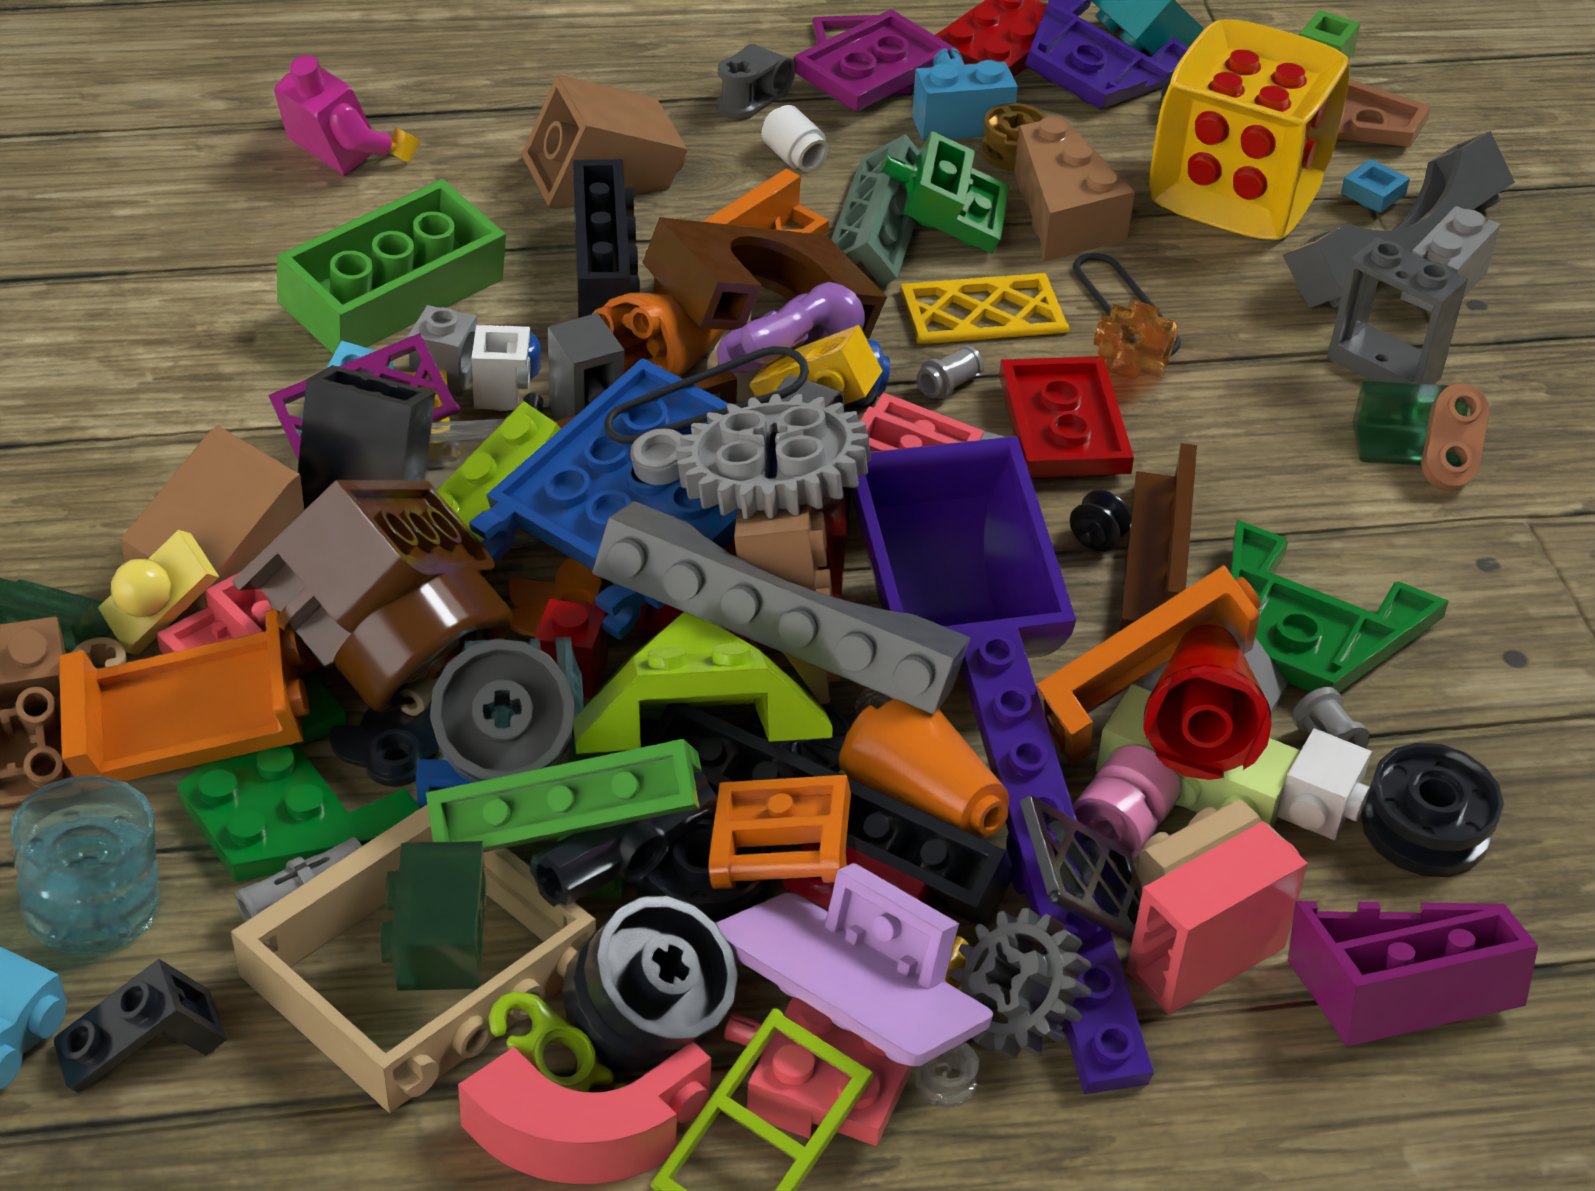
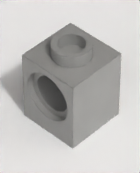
M427 305L408 334V338L421 333L439 371L446 370L447 387L450 394L461 397L472 379L471 358L476 325H478L477 315L454 311L450 308ZM414 351L409 353L410 372H416L421 360L417 352Z

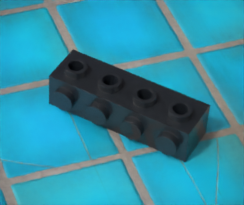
M623 159L573 160L578 318L592 315L596 309L602 308L612 298L628 293H640L636 219L634 216L633 187H624Z

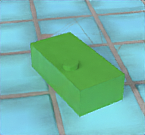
M440 179L277 255V302L333 355L341 340L367 348L415 324L427 305L447 308L503 280L506 233L444 179Z

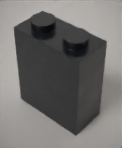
M334 365L309 377L306 381L297 472L301 477L304 509L314 502L335 480H425L435 392Z

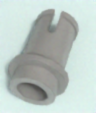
M967 345L940 360L936 358L927 360L922 364L921 370L917 373L919 389L928 398H947L952 394L954 387L980 376V373L984 370L982 357L974 347Z

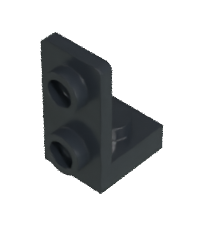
M156 960L56 1035L54 1046L66 1086L77 1093L82 1092L160 1033L173 1043L181 1041L205 1056L227 1041L210 989L164 961Z

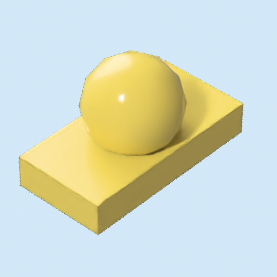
M177 530L148 559L129 560L121 565L112 578L111 595L98 609L119 643L123 645L125 652L139 655L157 637V632L167 628L219 576L192 534Z

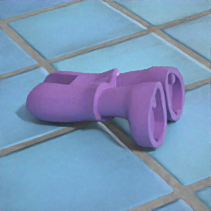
M832 282L819 284L809 294H800L790 300L778 312H768L762 318L748 322L743 328L733 330L727 334L717 347L718 362L721 365L753 351L772 346L788 347L794 350L828 337V334L833 335L856 325H860L861 329H863L865 316L861 301L853 291L841 284ZM782 355L761 357L731 369L733 373H747L779 359Z

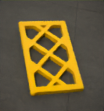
M1046 273L903 283L900 285V293L918 345L1068 333L1070 329ZM1038 287L1040 293L1035 298H1032L1014 289ZM984 291L992 293L984 302L963 294ZM937 295L941 297L932 306L916 300V297ZM1002 299H1006L1024 308L1016 316H1013L995 308V306ZM953 302L973 312L964 320H961L943 311ZM1036 312L1050 318L1052 322L1031 324L1027 320ZM985 316L1005 326L980 328L975 326V324ZM931 321H935L953 330L928 332L926 326Z

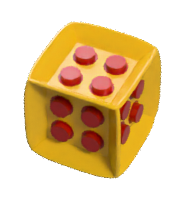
M1221 19L1209 24L1198 35L1177 64L1161 105L1150 168L1149 188L1151 199L1161 207L1177 215L1239 235L1263 240H1280L1288 236L1300 222L1314 200L1322 184L1324 172L1331 160L1347 96L1350 74L1349 58L1342 52L1324 43L1248 21Z

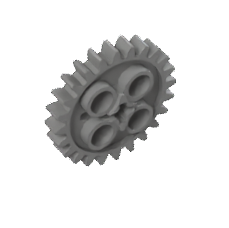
M773 394L769 403L761 404L756 398L752 397L748 400V407L740 408L731 403L727 404V414L721 415L709 412L707 413L708 424L693 423L691 425L692 434L682 435L680 437L681 447L676 448L681 488H687L688 498H700L701 507L704 509L719 504L720 515L724 516L737 508L742 509L743 519H749L757 510H765L768 519H774L778 509L785 508L794 516L799 515V505L806 503L820 509L823 507L822 497L827 496L841 499L843 498L842 487L856 488L858 486V475H867V462L871 461L866 423L858 422L856 411L844 413L843 403L840 402L825 408L824 397H818L809 403H803L802 394L795 395L789 402H782L778 394ZM778 432L775 438L778 465L777 476L769 479L772 469L769 445L770 434Z

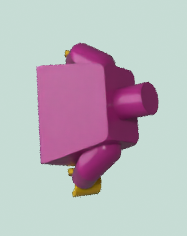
M311 55L296 58L290 64V73L286 74L274 88L287 137L344 176L372 154L385 156L389 153L405 162H410L421 143L420 139L397 127L391 137L387 132L372 130L351 87L320 67L318 60Z

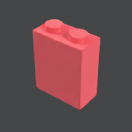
M1262 821L1144 886L1126 972L1170 1015L1285 948L1293 920L1295 901H1298L1308 862L1300 856L1297 849L1291 843L1283 840Z

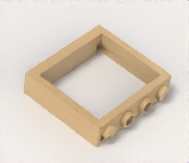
M427 804L232 930L231 936L239 976L384 1109L391 1113L410 1098L424 1094L439 1077L464 1059L472 1058L485 1049L488 1043L496 1037L490 1031L488 1017L492 1005L502 995L517 991L537 995L545 1002L559 992L563 986L567 964L582 944L596 931L595 918L575 902L567 906L559 904L553 907L539 894L537 883L530 873V866L507 848L445 861L435 858ZM449 863L544 942L385 1053L290 967L444 864ZM270 939V944L265 946L263 943ZM511 1010L506 1017V1026L509 1028L518 1020H525L529 1016L523 1010Z

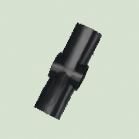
M702 772L694 773L699 802L698 809L572 834L534 854L531 860L530 873L537 883L539 894L553 907L559 904L567 906L619 876H622L631 883L638 882L649 876L663 861L670 843L716 811L717 795L711 789L706 776Z

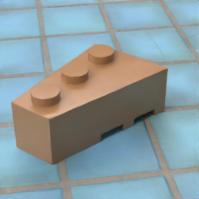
M1062 116L1046 117L1041 121L1020 125L1014 174L1025 208H1029L1032 215L1031 226L1034 235L1038 234L1041 242L1040 253L1043 262L1127 240L1135 191Z

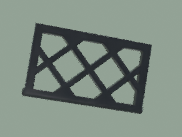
M1032 795L1019 800L1049 901L1132 943L1135 926L1127 916V912L1136 925L1142 889L1129 849ZM1046 825L1049 827V829L1051 830V832H1052L1053 835L1055 836V838H1056L1055 841L1053 840V838L1051 837V835H1050L1049 832L1047 831ZM1078 842L1081 843L1083 847L1086 849V851L1091 857L1090 860L1081 848V846L1078 844ZM1066 854L1083 877L1082 881L1066 859ZM1101 873L1105 877V879L1107 880L1115 894L1117 895L1116 898L1114 897V895L1112 894V892L1100 876ZM1063 883L1065 884L1070 893L1065 891ZM1093 894L1096 896V898L1098 899V901L1100 902V904L1106 912L1100 909V907L1092 897Z

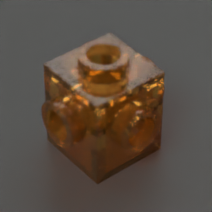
M1130 300L1128 307L1113 304L1110 316L1102 315L1094 336V345L1099 346L1098 355L1104 356L1105 362L1109 363V372L1130 379H1137L1139 372L1163 378L1179 330L1175 322L1159 317L1158 308L1143 302ZM1139 336L1136 342L1128 344L1132 337Z

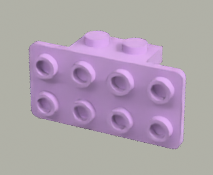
M855 863L837 871L828 912L798 894L783 893L716 922L732 948L736 963L748 966L777 984L785 994L806 1002L830 1017L832 1022L838 1027L854 1032L883 1050L888 1058L897 1063L921 1066L990 1027L993 1016L991 1009L945 982L959 923Z

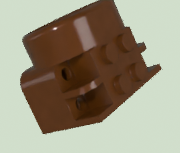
M335 480L231 581L239 591L261 589L267 596L271 607L280 612L276 619L280 627L286 632L296 631L306 643L310 654L322 666L328 669L336 666L368 706L377 712L402 709L415 703L413 698H404L399 693L407 683L421 680L424 677L431 678L432 680L438 679L446 665L468 647L494 639H503L513 621L511 609L484 578L495 567L491 555L432 484L425 480Z

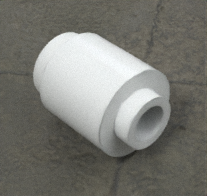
M782 106L770 112L766 117L761 132L762 140L792 169L799 168L803 172H810L817 169L825 161L829 152V145L826 142L825 134L795 106Z

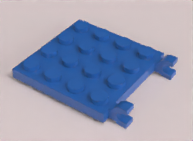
M644 358L640 359L486 494L491 509L483 511L468 524L472 532L484 538L481 543L491 555L494 564L508 552L513 543L515 531L520 527L593 570L608 518L633 501L690 523L702 535L724 549L734 539L737 509L724 516L720 515L719 504L707 509L702 508L700 498H688L687 488H681L680 479L664 485H652L641 481L636 476L631 461L630 450L633 444H620L613 441L604 430L605 418L614 407L683 379ZM691 385L619 414L614 419L612 426L616 433L630 436L727 407L726 405L729 403L695 385ZM691 427L677 431L682 435L692 434ZM778 432L770 434L769 445L772 469L769 479L777 476L778 465L775 438ZM616 583L607 587L594 598L596 606L609 614L601 622L603 630L619 640L625 637L635 626L640 615L641 606L645 602L657 609H660L665 604Z

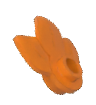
M567 558L560 565L554 582L516 577L510 578L509 597L512 606L515 608L512 610L513 621L510 628L522 635L535 636L549 598L596 606L594 598L601 592V579L599 576L592 574L593 570L572 558Z

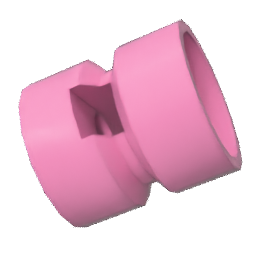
M1126 745L1117 748L1095 775V779L1085 788L1072 806L1077 821L1129 849L1133 860L1140 853L1143 845L1153 836L1156 827L1166 818L1179 800L1181 785L1177 773L1164 766L1156 757V752L1143 746Z

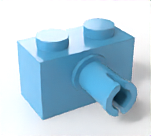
M944 48L935 55L933 67L916 68L912 118L922 141L927 140L931 131L948 139L983 137L985 113L992 107L1000 104L1016 103L1018 86L1006 62L984 60L978 64L965 65L962 55L957 49L951 48L950 53L953 57L951 59L947 48Z

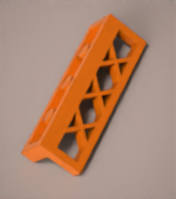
M787 168L702 221L821 235L829 232L828 219L799 204L801 176ZM792 220L804 226L803 229H781ZM654 277V293L669 294Z

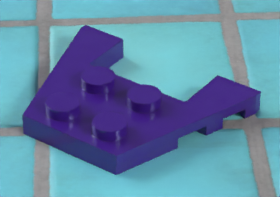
M1049 0L1025 66L1041 74L1046 80L1060 85L1077 95L1082 101L1103 109L1164 87L1166 83L1171 81L1177 64L1189 47L1172 38L1152 57H1148L1079 17L1090 7L1092 0Z

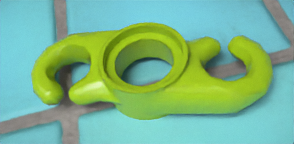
M513 991L502 995L492 1005L488 1018L490 1031L496 1037L503 1036L506 1033V1017L511 1010L520 1009L528 1014L532 1021L531 1031L523 1036H509L506 1044L509 1050L515 1047L550 1081L567 1089L580 1092H589L597 1084L609 1085L613 1082L614 1075L612 1071L599 1064L595 1059V1050L588 1036L578 1028L570 1026L537 995ZM561 1043L573 1051L577 1059V1070L573 1076L559 1077L548 1070L543 1059L546 1045ZM624 1083L617 1084L614 1087V1090L625 1087L627 1085Z

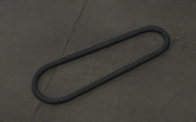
M772 346L753 351L614 407L605 418V433L611 440L620 444H633L638 437L646 432L630 436L616 433L612 424L619 414L770 355H786L793 358L799 364L801 371L798 379L792 385L757 397L756 399L762 404L769 403L773 394H778L781 399L786 398L797 392L806 382L809 374L807 360L798 351L788 347ZM748 400L734 405L740 408L748 407ZM727 407L711 412L725 415L727 414ZM707 413L656 429L679 431L691 427L693 423L708 422Z

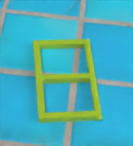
M774 1008L650 1183V1186L655 1191H688L673 1181V1179L720 1111H722L795 1159V1162L775 1191H797L875 1076L872 1071L785 1017L779 1009ZM776 1031H779L851 1077V1080L805 1147L730 1098Z

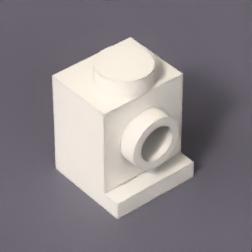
M476 325L471 358L474 409L509 411L517 408L519 404V389H529L530 357H528L530 327Z

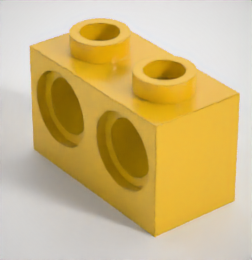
M860 325L794 349L807 360L809 368L807 380L842 391L844 394V405L866 397L882 373V369ZM782 355L779 359L763 366L749 386L756 398L773 393L787 376H799L800 366L793 358Z

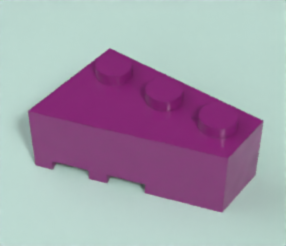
M1295 901L1287 960L1347 1047L1526 1006L1538 945L1505 904L1421 903L1419 913L1380 912L1379 902H1358L1357 912L1317 911L1316 901Z

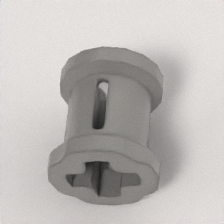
M1323 687L1312 691L1302 698L1293 710V723L1302 732L1310 734L1313 728L1365 749L1369 744L1368 737L1370 733L1362 723L1354 722L1342 707V696L1332 687Z

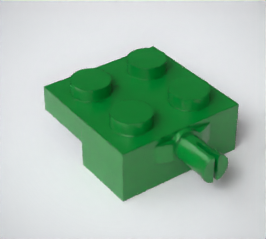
M931 131L916 157L914 165H910L887 153L879 173L905 183L908 195L904 214L914 218L915 221L923 226L934 227L956 237L960 242L969 247H978L986 252L993 253L1001 240L1010 185L973 169L974 150Z

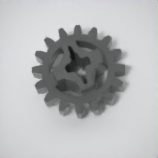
M1022 908L1018 919H1016L1007 912L1001 911L997 914V928L992 931L982 924H978L975 927L977 937L980 940L975 948L970 945L961 944L958 950L968 960L964 968L950 970L949 977L962 983L961 992L985 1005L991 1011L998 1010L1000 1014L1008 1019V1023H999L992 1016L990 1027L974 1036V1042L992 1052L997 1050L1010 1058H1017L1021 1048L1037 1056L1042 1054L1043 1037L1047 1036L1058 1043L1065 1040L1063 1030L1060 1027L1065 1018L1070 1021L1080 1022L1082 1015L1072 1006L1075 998H1083L1091 994V989L1078 981L1079 975L1091 969V963L1076 953L1083 944L1080 938L1065 929L1066 925L1052 916L1045 914L1042 917L1029 908ZM1030 943L1043 944L1048 954L1042 955L1031 949Z

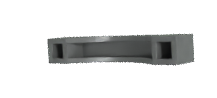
M1491 131L1453 146L1428 162L1424 183L1414 206L1404 220L1391 231L1365 229L1345 223L1310 237L1283 254V257L1308 308L1328 301L1331 307L1335 308L1340 304L1350 259L1375 237L1395 242L1403 249L1412 253V250L1455 206L1477 212L1483 211L1500 202L1501 198L1498 193L1515 183Z
M636 501L631 502L608 518L592 571L594 575L932 714H935L951 693L971 639L969 636L914 614L888 611L852 603L786 581L727 552L702 535L690 523Z

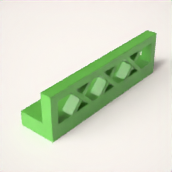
M684 739L426 792L435 858L445 861L698 809L699 802L694 773L702 772L699 754Z

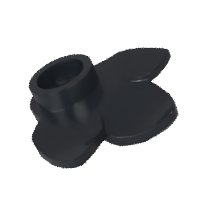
M369 707L361 720L360 726L339 725L329 729L330 745L335 755L344 762L364 767L368 776L373 781L384 786L398 787L415 782L418 759H427L440 751L430 719L431 708L422 711L412 718L401 709L377 712Z

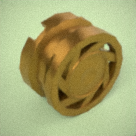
M1004 103L989 109L985 113L983 121L984 134L980 148L983 159L1000 169L1015 171L1020 125L1041 121L1047 116L1037 108L1019 103Z

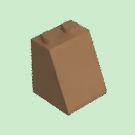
M557 74L521 155L548 207L559 209L574 206L573 160L623 159L624 187H633L634 195L669 189L676 173L682 169L685 163L688 149L657 98Z
M216 426L207 433L122 536L121 545L124 562L126 563L134 559H148L177 530L185 531L192 534L218 574L219 578L211 585L213 586L241 572L304 511L300 474L227 430ZM204 591L177 618L183 620L207 608L206 592Z

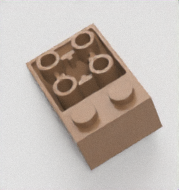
M806 503L799 505V515L794 516L785 508L778 509L774 519H768L765 510H757L749 519H743L742 509L737 508L734 540L738 558L786 581L833 597L830 569H818V567L827 566L825 551L827 543L823 512L812 513L811 506ZM784 653L819 703H830V682L840 681V676Z
M57 616L0 625V808L81 795L80 784L62 760L59 655L66 654Z

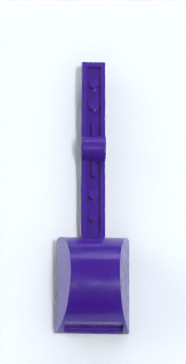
M1012 436L870 452L871 461L867 462V475H858V486L856 488L850 487L881 609L914 614L971 637L961 669L990 770L1007 789L1009 794L1008 816L1005 822L1008 829L1006 851L1016 872L1011 881L1017 894L1027 895L1032 911L1042 917L1045 914L1052 916L1066 925L1065 929L1080 938L1083 944L1076 953L1091 963V969L1078 976V981L1089 987L1091 994L1087 997L1075 998L1072 1006L1079 1011L1082 1018L1080 1022L1070 1021L1066 1018L1063 1021L1083 1093L1090 1094L1147 1085L1154 1071L1112 934L1049 901L1019 801L1032 795L1077 820L1027 659L1043 657L1058 650L1072 635L1076 624V617L1018 437ZM1046 825L1047 831L1055 841V836L1053 835L1049 827ZM1078 842V844L1081 846V848L1087 855L1086 849L1083 847L1081 843ZM1066 854V859L1082 881L1083 877ZM1063 883L1065 891L1070 893L1065 884ZM1093 894L1092 897L1094 898L1100 909L1104 911V908L1102 907L1096 896ZM1041 944L1043 954H1048L1046 948Z

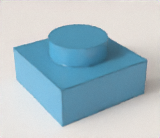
M1370 159L1344 177L1341 194L1357 201L1367 209L1381 213L1407 194L1410 178Z

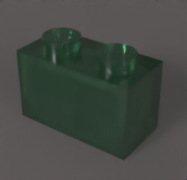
M483 841L401 843L399 870L388 871L386 878L388 911H395L394 921L382 922L381 958L383 963H394L397 991L478 989L481 986L487 896Z

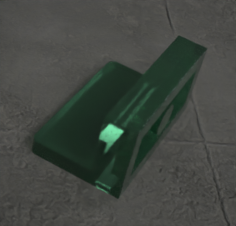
M1362 381L1352 421L1360 461L1365 463L1421 466L1432 404L1438 395L1449 385ZM1455 402L1456 411L1462 416H1467L1468 405L1463 402ZM1447 452V462L1454 467H1461V458L1456 453Z
M0 578V625L57 616L64 638L66 654L71 653L77 645L86 640L108 637L112 632L98 609L103 603L102 601L22 579L14 582Z

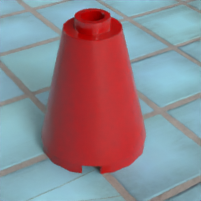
M1212 624L1199 625L1187 631L1177 645L1145 706L1143 729L1146 739H1149L1156 750V757L1164 766L1185 777L1205 780L1224 778L1225 771L1242 765L1244 770L1253 765L1268 746L1272 726L1269 703L1236 638L1231 632L1223 627Z

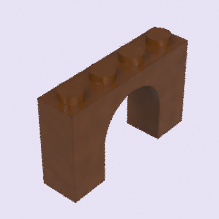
M659 217L642 262L699 328L720 330L743 328L747 324L761 287L771 290L790 301L800 294H809L819 284L832 282L850 289L861 301L865 316L862 331L866 339H869L887 299V296L827 235Z

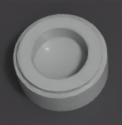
M655 429L644 433L635 440L630 450V456L634 472L641 481L652 485H664L680 479L676 448L681 447L680 437L682 434L672 429Z

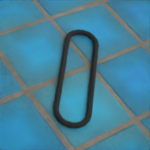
M1087 253L1079 256L1074 261L1073 270L1075 275L1136 350L1151 357H1167L1178 351L1181 345L1178 333L1117 260L1106 254ZM1089 260L1109 263L1173 340V345L1162 350L1150 349L1142 345L1082 272L1081 264Z

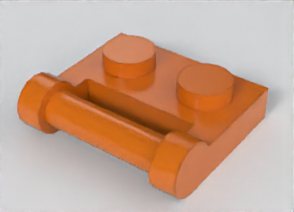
M847 775L720 783L709 855V876L712 888H735L737 881L822 877L824 883H835L837 871L847 866L845 852L851 798ZM821 843L820 850L736 855L737 848Z

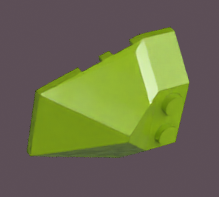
M687 612L682 613L623 662L573 720V738L576 754L628 751L641 748L639 710L665 709L671 703H686L693 707L754 703L769 742L832 738V724L824 707L764 653L719 625Z

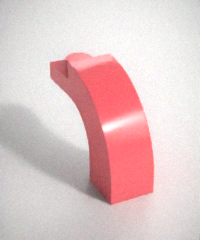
M691 1042L643 1077L625 1087L607 1092H580L567 1089L547 1079L513 1047L458 1084L461 1127L490 1155L519 1172L539 1179L568 1184H598L630 1178L666 1162L676 1148L677 1123H687L694 1119L709 1101L711 1057L695 1042Z

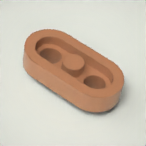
M1458 383L1448 386L1438 395L1431 407L1421 466L1428 482L1440 490L1455 491L1465 487L1477 475L1480 468L1489 418V404L1485 395L1472 385ZM1455 402L1467 404L1470 408V416L1460 415L1455 409ZM1446 453H1456L1461 458V467L1450 465L1446 460Z

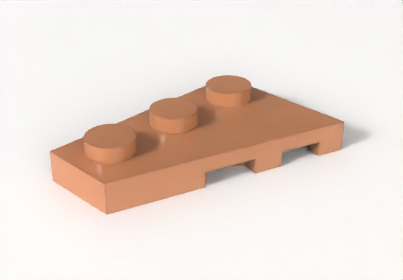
M1349 79L1337 139L1411 147L1428 120L1431 106Z

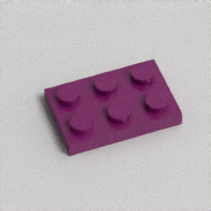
M890 9L795 55L793 61L797 75L857 112L915 83L916 68L933 67L934 57L940 50L947 48L950 58L953 59L950 50L955 47Z

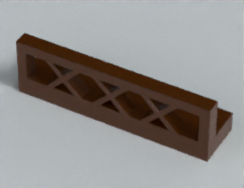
M1180 444L1175 476L1136 471L1131 508L1132 525L1128 536L1119 631L1186 589L1197 445Z

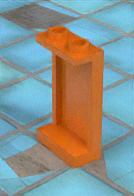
M1223 565L1036 684L1051 737L1071 766L1092 754L1093 721L1088 713L1129 688L1131 684L1137 683L1168 663L1181 638L1190 629L1205 624L1217 625L1233 634L1243 654L1253 649L1260 618L1258 609L1261 608V602L1246 579L1239 577L1235 580L1225 565Z
M277 609L265 611L266 631L101 669L94 667L84 650L59 655L63 762L85 791L302 742L301 716L310 714L308 693L303 680L298 678L297 665L305 663V650L302 638L296 631H284L276 622L280 612Z

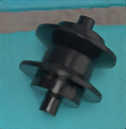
M1094 490L1083 498L1082 504L1073 509L1069 522L1073 534L1083 545L1096 551L1105 552L1112 550L1118 544L1120 537L1130 530L1132 516L1127 505L1117 495L1105 490Z

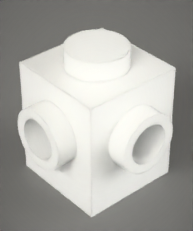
M1313 728L1287 774L1277 817L1335 840L1346 819L1357 822L1364 809L1370 787L1364 785L1363 781L1372 751Z

